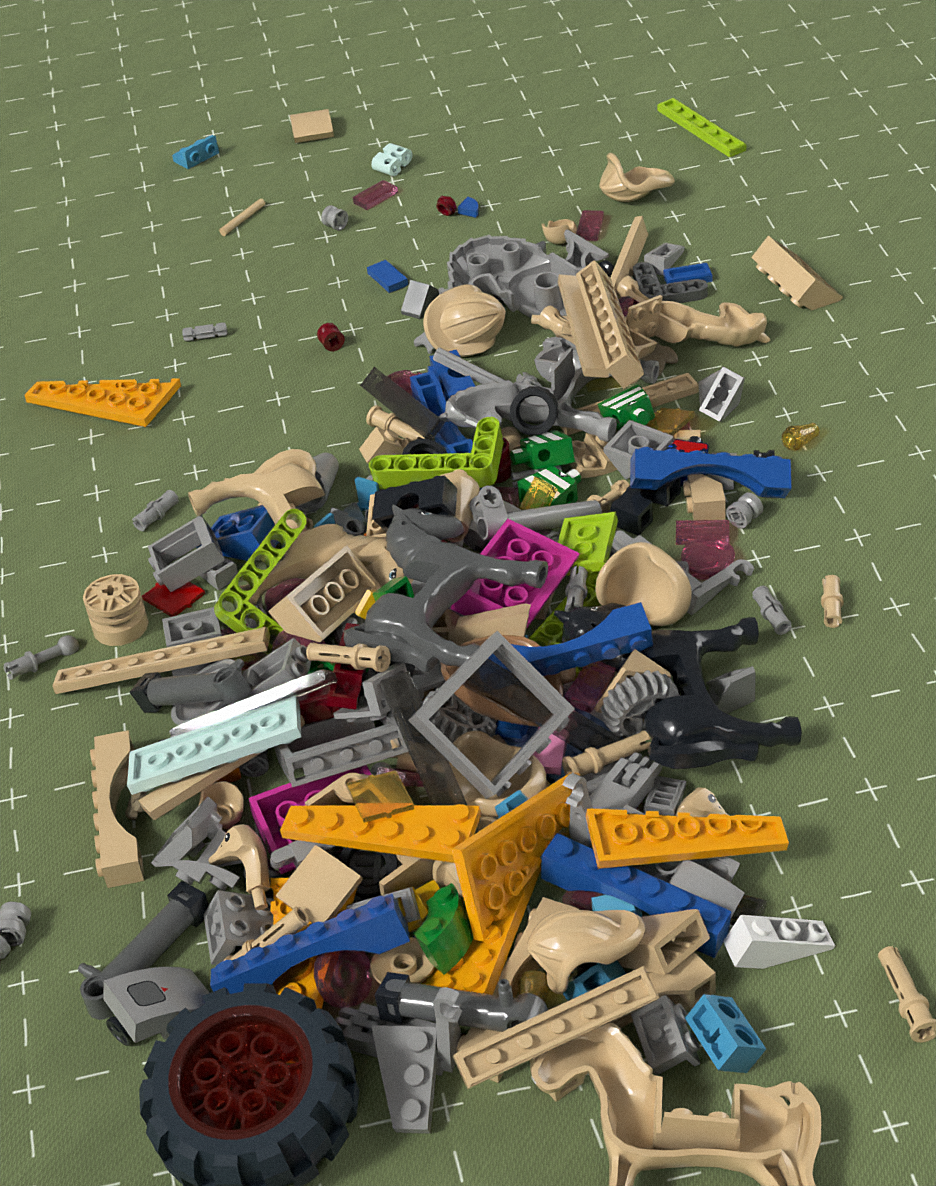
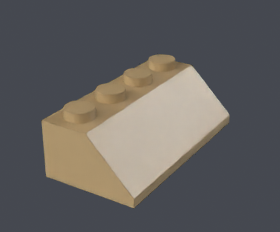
M769 235L751 257L758 263L756 268L765 275L769 274L767 278L777 286L780 284L779 290L788 297L792 296L790 300L799 308H802L804 305L812 311L839 302L843 298L796 253Z
M346 545L268 612L286 633L321 642L356 611L367 589L378 590L382 586Z

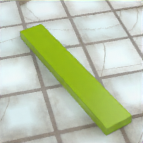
M672 98L657 104V111L729 158L746 151L745 143L678 100Z

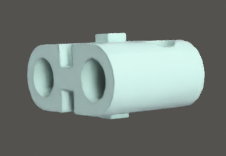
M389 143L383 148L384 153L379 152L373 158L371 165L376 171L396 176L401 171L400 166L405 167L410 163L412 151Z

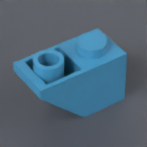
M618 960L609 965L593 963L569 980L567 990L563 995L567 1001H570L625 975L626 972Z

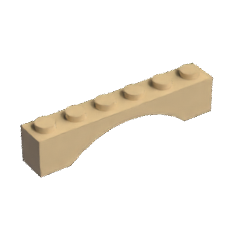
M129 730L94 737L95 749L90 750L93 767L96 766V770H91V777L94 788L97 787V791L92 792L94 807L98 809V813L93 814L95 829L99 831V835L94 836L96 851L100 854V858L96 859L97 873L99 877L104 876L107 888L144 881L143 858L137 839L128 833L116 820L117 802L128 779L129 753L134 750Z
M543 897L537 909L533 908L531 910L528 925L524 932H520L517 935L514 950L511 956L507 957L498 982L501 979L509 981L513 998H516L525 982L541 968L540 964L527 950L528 939L534 928L541 920L554 912L567 909L579 910V908ZM498 983L493 993V995L499 996ZM471 1027L467 1035L463 1034L457 1045V1053L501 1032ZM503 1073L489 1080L499 1083Z
M695 952L667 975L647 972L659 998L666 995L675 1004L680 1003L685 1010H691L703 994L713 995L716 993V973ZM635 1011L611 1023L622 1028L633 1022L631 1014ZM536 1057V1058H533V1059H531V1060H529V1062H530L531 1075H532V1067H533V1065H534V1063H535L537 1057ZM586 1074L572 1080L560 1091L548 1094L557 1102L583 1084Z

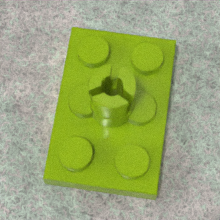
M616 512L564 518L558 543L580 553L570 570L576 566L577 574L579 566H581L587 572H599L609 560L618 523Z

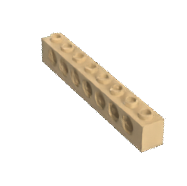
M594 260L576 273V277L605 367L622 388L625 389L630 384L636 383L644 375L612 280Z

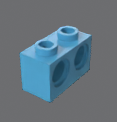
M703 994L685 1017L718 1071L747 1073L766 1050L732 997Z

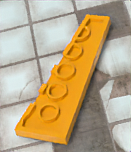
M463 804L290 806L280 832L282 838L455 863L452 848L475 834L481 817L480 806Z
M591 808L586 811V821L598 869L785 851L789 845L782 819L777 816L709 814L707 817H692L690 813L678 812L677 816L659 815V811H646L645 815L627 814V810Z

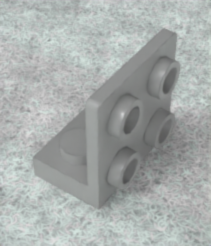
M394 663L385 672H379L364 681V695L359 697L356 710L341 708L333 713L334 718L346 719L347 722L358 721L363 717H370V720H379L385 718L388 711L402 707L403 702L413 696L405 663Z
M221 890L216 892L204 913L211 964H219L230 953L232 954L235 951L236 945L242 946L247 940H256L273 926V914L271 913L272 898H266L268 905L266 909L255 910L252 895Z

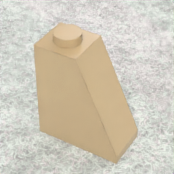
M525 603L459 617L456 627L451 626L448 641L461 645L473 639L491 636L496 631L501 635L525 637L531 604Z
M691 909L641 917L645 924V932L641 942L630 953L618 959V962L625 968L638 969L644 966L646 972L667 975L710 939L699 910Z

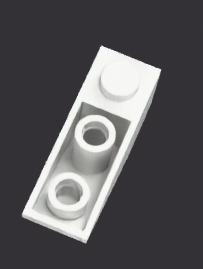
M740 915L723 941L735 967L759 969L832 950L835 947L823 921Z

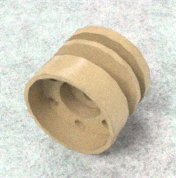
M123 574L107 575L95 580L85 589L83 601L94 637L100 643L109 646H122L140 638L147 630L149 621L143 605L141 592L137 581L132 577Z

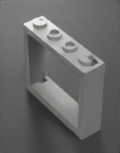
M496 631L487 638L408 721L487 799L495 794L500 797L512 785L509 779L515 773L518 775L522 774L532 762L529 758L535 751L540 754L551 743L548 737L555 730L559 733L567 726V723L570 721L568 716L575 708ZM493 653L553 715L498 774L489 781L429 719Z
M391 711L387 712L385 718L379 719L384 725L377 728L374 726L373 721L375 720H370V717H363L354 722L335 718L316 721L301 727L302 737L288 744L274 746L281 768L292 787H296L410 752L401 721ZM390 740H393L398 747L392 749ZM303 768L304 776L295 778L294 770Z

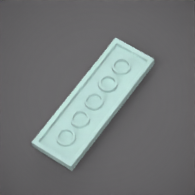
M296 695L130 751L127 779L129 791L132 795L139 792H148L165 783L177 782L183 777L198 772H206L212 767L224 763H233L239 758L253 753H262L268 748L280 744H288L302 737L300 704Z

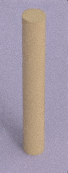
M260 198L220 228L221 235H227L265 206V201Z

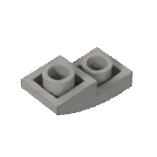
M175 860L172 865L178 870L175 876L189 885H192L194 881L201 884L206 875L209 874L211 876L209 882L225 891L227 886L234 890L241 880L239 876L230 871L204 862Z
M690 860L681 861L669 884L732 911L731 917L745 893L721 876Z

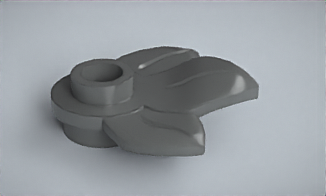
M356 503L350 504L343 511L333 507L330 509V513L334 514L335 524L343 527L347 534L358 536L364 535L367 532L365 517Z

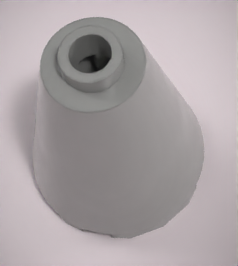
M321 453L313 457L316 462V479L320 483L325 495L296 506V509L305 513L315 512L326 503L339 469L337 459L330 453Z

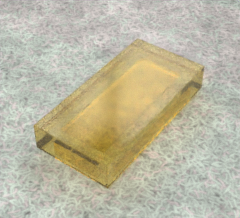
M535 476L519 509L526 510L550 506L558 489L542 478Z

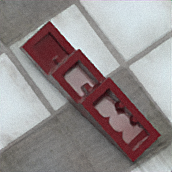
M346 623L344 630H347L354 626H358L359 624ZM344 632L339 643V646H346L344 642ZM335 663L332 683L327 695V706L356 710L366 669L357 670L350 664Z

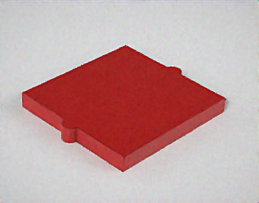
M189 581L173 592H170L165 584L160 586L157 582L152 589L142 595V599L170 617L177 616L187 607H192L195 601L205 595V590Z

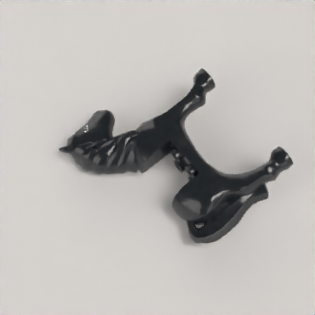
M609 603L597 607L582 606L568 612L554 610V615L563 623V638L567 642L593 630L607 618L612 610L625 607V605ZM755 617L742 618L736 625L717 630L652 631L653 646L639 652L673 676L674 684L680 695L666 698L656 703L648 710L645 716V725L652 737L648 748L649 758L652 761L672 769L698 768L729 759L755 761L758 757L759 745L773 747L781 744L788 746H798L800 744L802 730L798 717L785 716L778 723H757L742 720L721 711L713 702L706 689L701 666L704 654L709 652H735L742 644L756 645L759 629ZM632 652L591 664L607 671L618 673Z

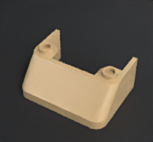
M358 773L343 775L305 802V806H352L363 799L369 806L414 804L388 778ZM396 855L403 865L379 881L380 893L382 896L413 887L415 890L433 878L432 869L435 860Z

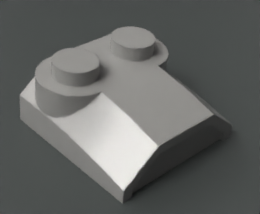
M207 797L170 835L151 863L155 867L172 866L175 860H184L188 855L194 858L205 845L202 841L206 837L210 840L213 839L218 830L223 827L219 823L223 817L217 813V804Z

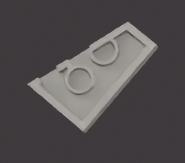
M371 1025L393 1129L396 1133L430 1134L438 1058L436 1027Z

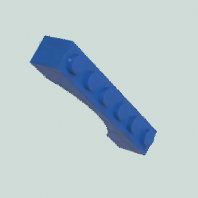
M430 371L411 376L413 401L431 435L434 436V441L442 445L447 454L471 453L473 445L471 439L465 438L458 427L451 421H438V417L445 412L446 400L434 372Z
M641 447L634 450L630 459V488L657 490L665 483L679 477L692 474H711L734 480L749 488L759 497L785 498L791 490V459H782L780 456L762 458L756 457L753 454L733 456L727 452L705 454V452L699 450L689 453L679 452L677 449L660 451L653 450L650 447Z
M640 602L612 610L607 618L598 626L576 639L550 646L528 647L511 645L542 676L555 675L575 667H584L604 659H613L619 655L633 652L634 649L642 651L652 647L653 640L651 626ZM493 653L481 665L478 671L484 692L500 690L503 687L521 682Z
M557 833L542 854L541 879L567 891L581 890L609 895L628 902L649 915L691 909L699 910L710 939L700 946L697 951L712 958H715L729 933L732 911L632 866L598 869L592 848Z
M393 893L385 897L378 896L371 899L366 905L354 910L346 909L330 920L315 922L308 926L306 930L294 935H284L275 943L263 948H253L244 956L220 962L215 968L211 969L210 987L213 992L225 987L228 989L229 994L243 992L244 983H267L272 985L280 975L292 966L307 958L327 952L356 950L381 954L410 942L408 924Z

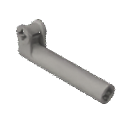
M493 486L483 487L479 491L478 496H475L469 504L477 533L481 540L492 539L507 518L536 532L562 527L564 518L602 513L601 506L597 500L506 512L501 493Z

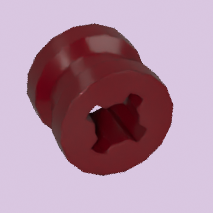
M325 323L317 331V338L326 350L334 352L343 346L345 337L335 324Z

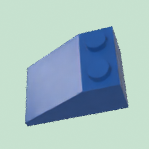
M260 505L220 516L211 528L215 533L223 556L248 561L273 529L275 523L266 508ZM270 540L274 548L280 543L277 540Z

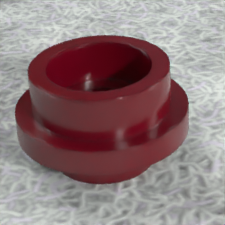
M440 196L438 198L436 207L441 214L449 216L455 213L457 206L451 197Z

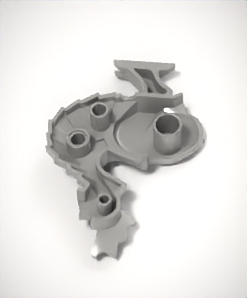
M568 229L564 232L566 242L568 243L566 245L568 256L565 259L553 252L547 255L539 245L526 242V239L508 238V236L491 237V235L475 239L470 238L463 245H459L453 252H450V258L447 262L448 289L439 288V295L451 288L468 284L478 287L483 293L493 294V297L498 300H503L512 312L518 310L532 318V315H540L543 309L550 305L558 309L561 316H567L558 285L559 274L576 276V273L594 260L597 262L608 258L609 253ZM425 332L414 340L415 347L425 345L428 354L434 352L435 348L429 343Z

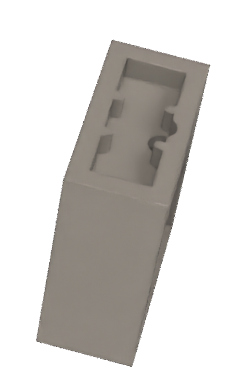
M202 515L148 546L151 555L148 560L155 570L153 575L160 586L165 584L170 592H173L225 560L214 531ZM202 544V546H200L199 548L195 549L194 551L190 552L189 554L185 555L184 557L180 558L179 560L175 561L174 563L168 566V564L172 561L176 560L177 558L181 557L182 555L186 554L187 552Z
M292 638L243 671L242 676L250 686L251 693L245 700L235 706L244 713L294 696L302 691L305 687L312 662L307 658V648L304 645H300L295 638Z

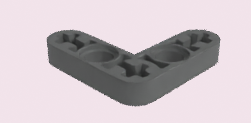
M640 262L633 266V279L637 281L641 293L649 299L661 295L663 296L662 301L684 303L702 300L708 295V284L704 280L694 279L660 285L655 270L650 263Z

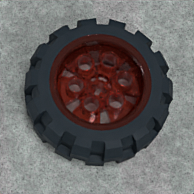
M244 983L243 992L229 994L228 989L224 987L202 996L205 1004L191 1013L185 1007L167 1024L166 1030L169 1037L165 1042L155 1041L143 1069L148 1079L142 1081L139 1089L140 1115L146 1123V1134L168 1172L183 1186H286L294 1183L295 1186L306 1185L319 1175L316 1165L324 1157L330 1161L334 1160L349 1136L345 1124L352 1123L357 1115L360 1091L355 1080L357 1069L342 1029L329 1012L320 1008L317 1009L313 999L286 987L281 995H277L273 985L267 983ZM289 1060L294 1062L293 1064L289 1065L285 1064ZM248 1070L247 1073L244 1074L241 1073V1071ZM275 1100L286 1104L282 1110L278 1111L276 1109L277 1104ZM236 1118H238L241 1122V1129L232 1130Z

